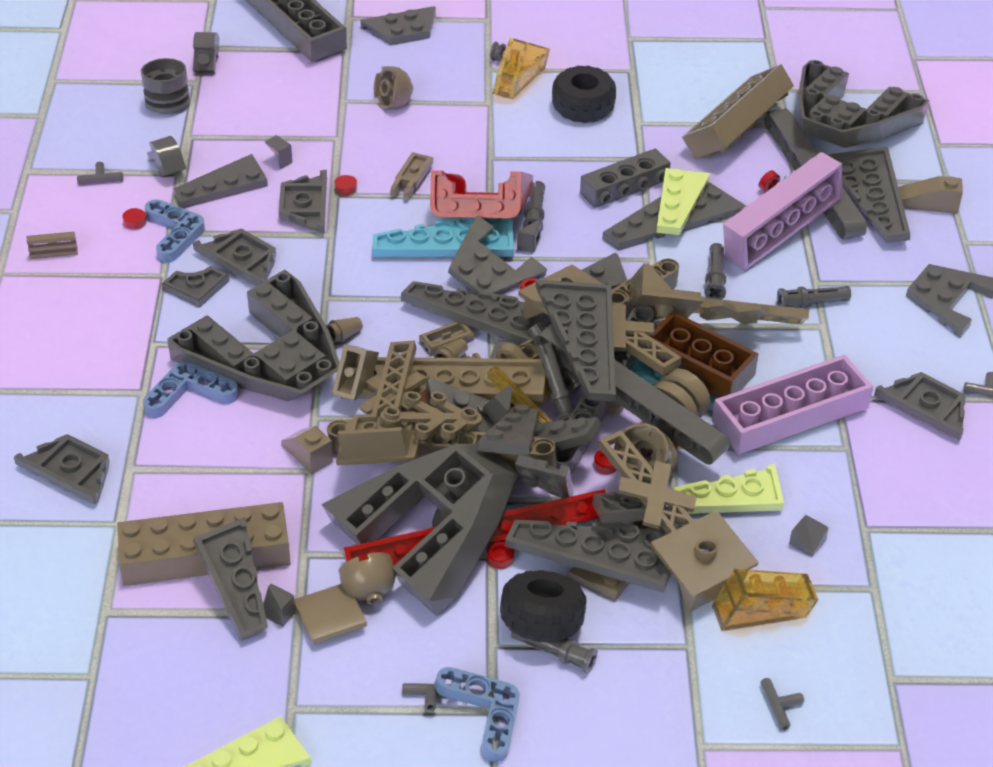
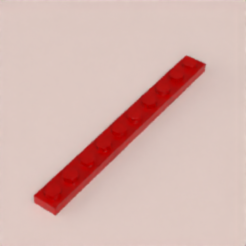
M602 489L504 511L488 543L505 540L515 520L548 521L551 525H567V522L580 523L597 519L599 517L592 505L593 494L606 493V491ZM436 527L344 547L342 550L345 563L356 557L359 558V561L367 560V554L386 553L391 556L394 565H396Z

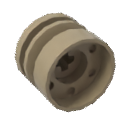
M647 423L634 424L624 429V434L645 460L647 458L645 454L647 452L651 453L652 460L648 464L652 469L655 461L672 465L670 475L674 472L677 464V450L674 443L661 430ZM618 442L615 443L614 450L624 452L622 446ZM626 463L628 469L640 470L637 465Z

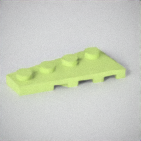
M665 169L656 233L681 234L691 211L696 206L698 198L704 192L705 185L710 181L711 173Z
M775 464L768 465L765 470L757 472L755 469L746 470L744 475L731 477L730 474L720 476L719 480L714 482L703 480L674 487L676 491L697 496L694 512L688 511V514L711 513L715 510L719 513L781 511L784 507Z
M280 716L184 767H294L297 765L306 767L311 765V757Z

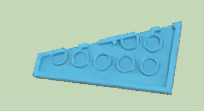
M451 217L437 220L435 225L424 227V224L415 225V229L412 230L395 229L373 234V257H455L475 218ZM483 218L494 228L492 234L481 243L498 257H514L513 220Z

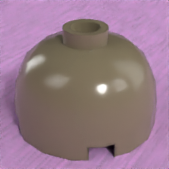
M382 66L380 69L383 70L381 73H376L373 84L374 97H378L380 101L377 105L382 109L401 108L409 101L413 93L411 79L408 73L399 67Z
M370 553L367 554V560L359 561V558L356 557L344 563L338 570L341 585L348 595L355 597L357 601L367 602V604L379 603L383 600V596L387 595L394 586L396 574L392 569L394 563L389 554Z

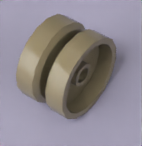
M676 368L665 374L654 385V387L700 418L709 410L711 400L706 386L696 375L687 370Z

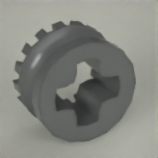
M495 41L490 50V59H497L498 62H502L506 54L504 53L506 52V44L502 43L499 45Z

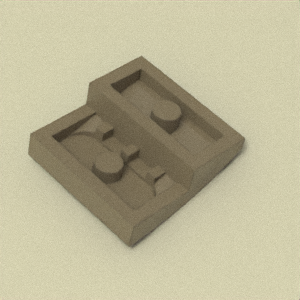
M341 584L294 599L295 612L302 620L305 633L313 644L367 627L366 619L355 597L348 595Z

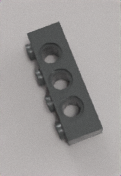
M654 148L581 175L580 194L594 208L600 207L663 183L665 169H670L671 162Z

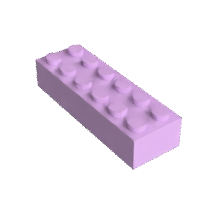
M820 152L815 157L809 159L803 166L794 170L788 177L778 182L773 188L760 195L758 199L745 206L732 218H729L723 223L725 258L746 271L842 199V163Z
M842 355L715 399L712 422L728 438L735 452L740 455L868 409L873 386L846 355Z

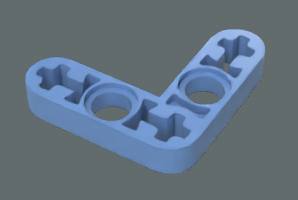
M158 199L150 200L145 204L147 219L172 229L156 246L157 258L161 262L170 263L175 261L205 231L204 218L197 213ZM173 216H179V217H180V218H177V219H170V217H173ZM182 236L186 237L185 239H180V240L175 239V238H177V237H182Z
M180 362L144 397L143 407L148 417H161L166 414L188 389L217 402L230 404L238 398V385L232 379L193 363ZM203 380L212 381V383L208 385L199 384ZM167 387L176 388V390L172 392L164 391V389Z
M445 667L439 670L434 683L437 693L450 699L489 709L480 751L482 756L491 762H498L504 759L510 746L520 698L518 689L511 683L453 667ZM446 679L452 680L451 685L445 684ZM462 682L465 683L463 690L460 689ZM478 685L483 688L485 693L476 695L470 691L469 687ZM491 690L494 691L493 697H489ZM503 694L508 696V701L503 700ZM497 716L502 717L507 721L508 725L499 727L493 722V718ZM495 736L500 737L497 746L498 750L492 749V742Z

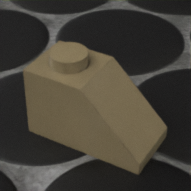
M344 344L332 394L357 400L366 387L365 381L373 377L379 352Z
M317 426L301 429L281 440V444L311 474L333 463L332 441Z

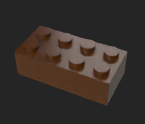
M674 311L654 329V336H650L682 357L681 366L677 368L687 370L696 375L704 383L709 394L716 398L741 391L755 376L759 353Z

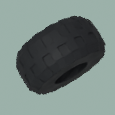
M588 65L569 67L557 75L553 81L552 103L555 110L566 119L582 123L596 122L599 119L605 118L614 109L616 101L615 81L606 71L604 72L600 68Z
M545 570L525 571L524 573L514 575L503 586L500 601V617L511 632L524 639L548 643L564 641L581 629L585 618L587 598L580 585L567 576Z

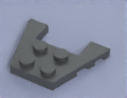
M479 215L475 217L448 270L452 277L475 295H479V291L502 294L509 291L511 287L521 284L525 279L541 278L547 272V268L532 256L515 270L485 247L481 242L492 234L494 227Z
M928 264L909 286L906 297L927 313L931 311L939 317L938 322L943 326L948 324L954 329L953 333L961 338L970 327L972 319L952 309L969 289L992 299L993 277Z

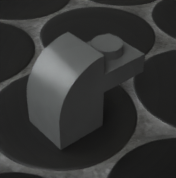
M195 32L193 38L194 72L215 73L216 57H219L220 39L217 32Z
M172 136L149 142L152 151L147 152L149 161L155 159L160 177L187 169L180 148Z

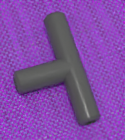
M101 161L95 164V174L77 176V183L79 185L123 181L122 172L105 173L104 163Z
M993 372L986 373L985 385L965 382L963 391L993 397Z
M762 679L760 685L781 730L789 729L791 724L784 708L803 704V694L795 693L778 697L771 679Z
M402 684L403 695H425V709L428 711L436 709L437 696L441 695L436 692L434 684Z

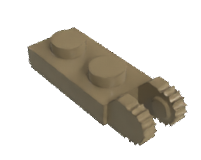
M412 152L396 175L395 181L390 188V195L396 197L400 193L401 186H405L403 199L409 201L413 196L414 190L418 188L433 165V157Z

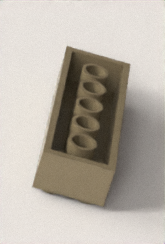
M780 64L750 76L682 136L694 159L703 156L706 159L714 155L716 151L723 153L730 149L732 142L742 138V133L753 128L755 121L765 117L766 111L778 105L777 101L789 95L788 91L794 84L783 65Z
M283 502L117 522L119 565L123 586L208 575L193 543L194 537L244 517L246 518V529L251 542V553L256 569L291 565Z

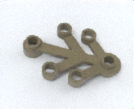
M409 391L405 394L404 404L423 413L400 412L398 408L389 406L381 412L379 425L382 428L400 427L401 422H427L415 425L414 436L416 438L426 440L432 432L441 426L440 436L446 440H453L461 430L473 431L477 429V426L481 424L482 416L474 408L466 407L461 409L447 402V397L442 392H433L430 397V405L420 401L421 395L419 393ZM436 408H441V409L445 410V411L448 412V413H443L442 411H440V410H438V409H436Z

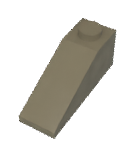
M937 176L898 187L904 208L958 214L963 194L962 178Z

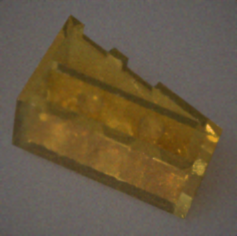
M510 37L496 75L492 94L514 99L546 68L550 48Z
M734 569L713 602L712 608L721 631L807 618L819 599L808 574Z

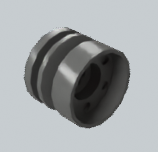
M160 58L143 65L141 68L142 85L144 87L145 106L149 110L156 113H174L188 106L190 97L186 65L182 61L172 58Z

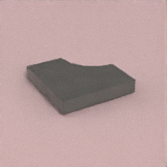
M209 266L202 271L194 273H184L176 270L161 283L163 291L197 307H201L226 285L230 279L229 274Z

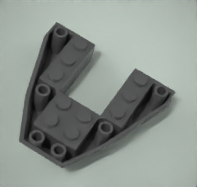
M810 60L802 67L798 99L804 134L847 148L886 138L924 122L929 100L923 98L920 94H910L904 92L899 87H888L866 109L860 107L857 103L840 100L844 96L849 73L843 71L842 68L824 65L819 60Z
M285 269L247 291L249 313L279 337V339L256 353L250 351L208 315L167 338L170 360L177 363H193L234 380L238 388L285 401L294 399L336 373L340 362L329 330L302 283Z
M478 443L455 444L400 464L321 505L330 521L356 544L377 540L423 497L444 513L447 517L392 567L399 583L437 617L457 598L497 528L518 472L495 453L478 451Z

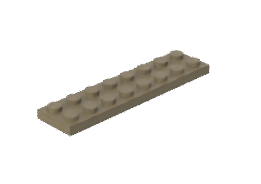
M378 357L373 376L377 374L382 376L386 357ZM414 358L411 374L417 371L425 376L427 380L430 377L488 400L495 397L507 385H511L513 387L511 401L544 402L547 377L540 359ZM427 382L412 391L420 394L426 389L425 385ZM366 386L358 399H370L376 396L377 392Z

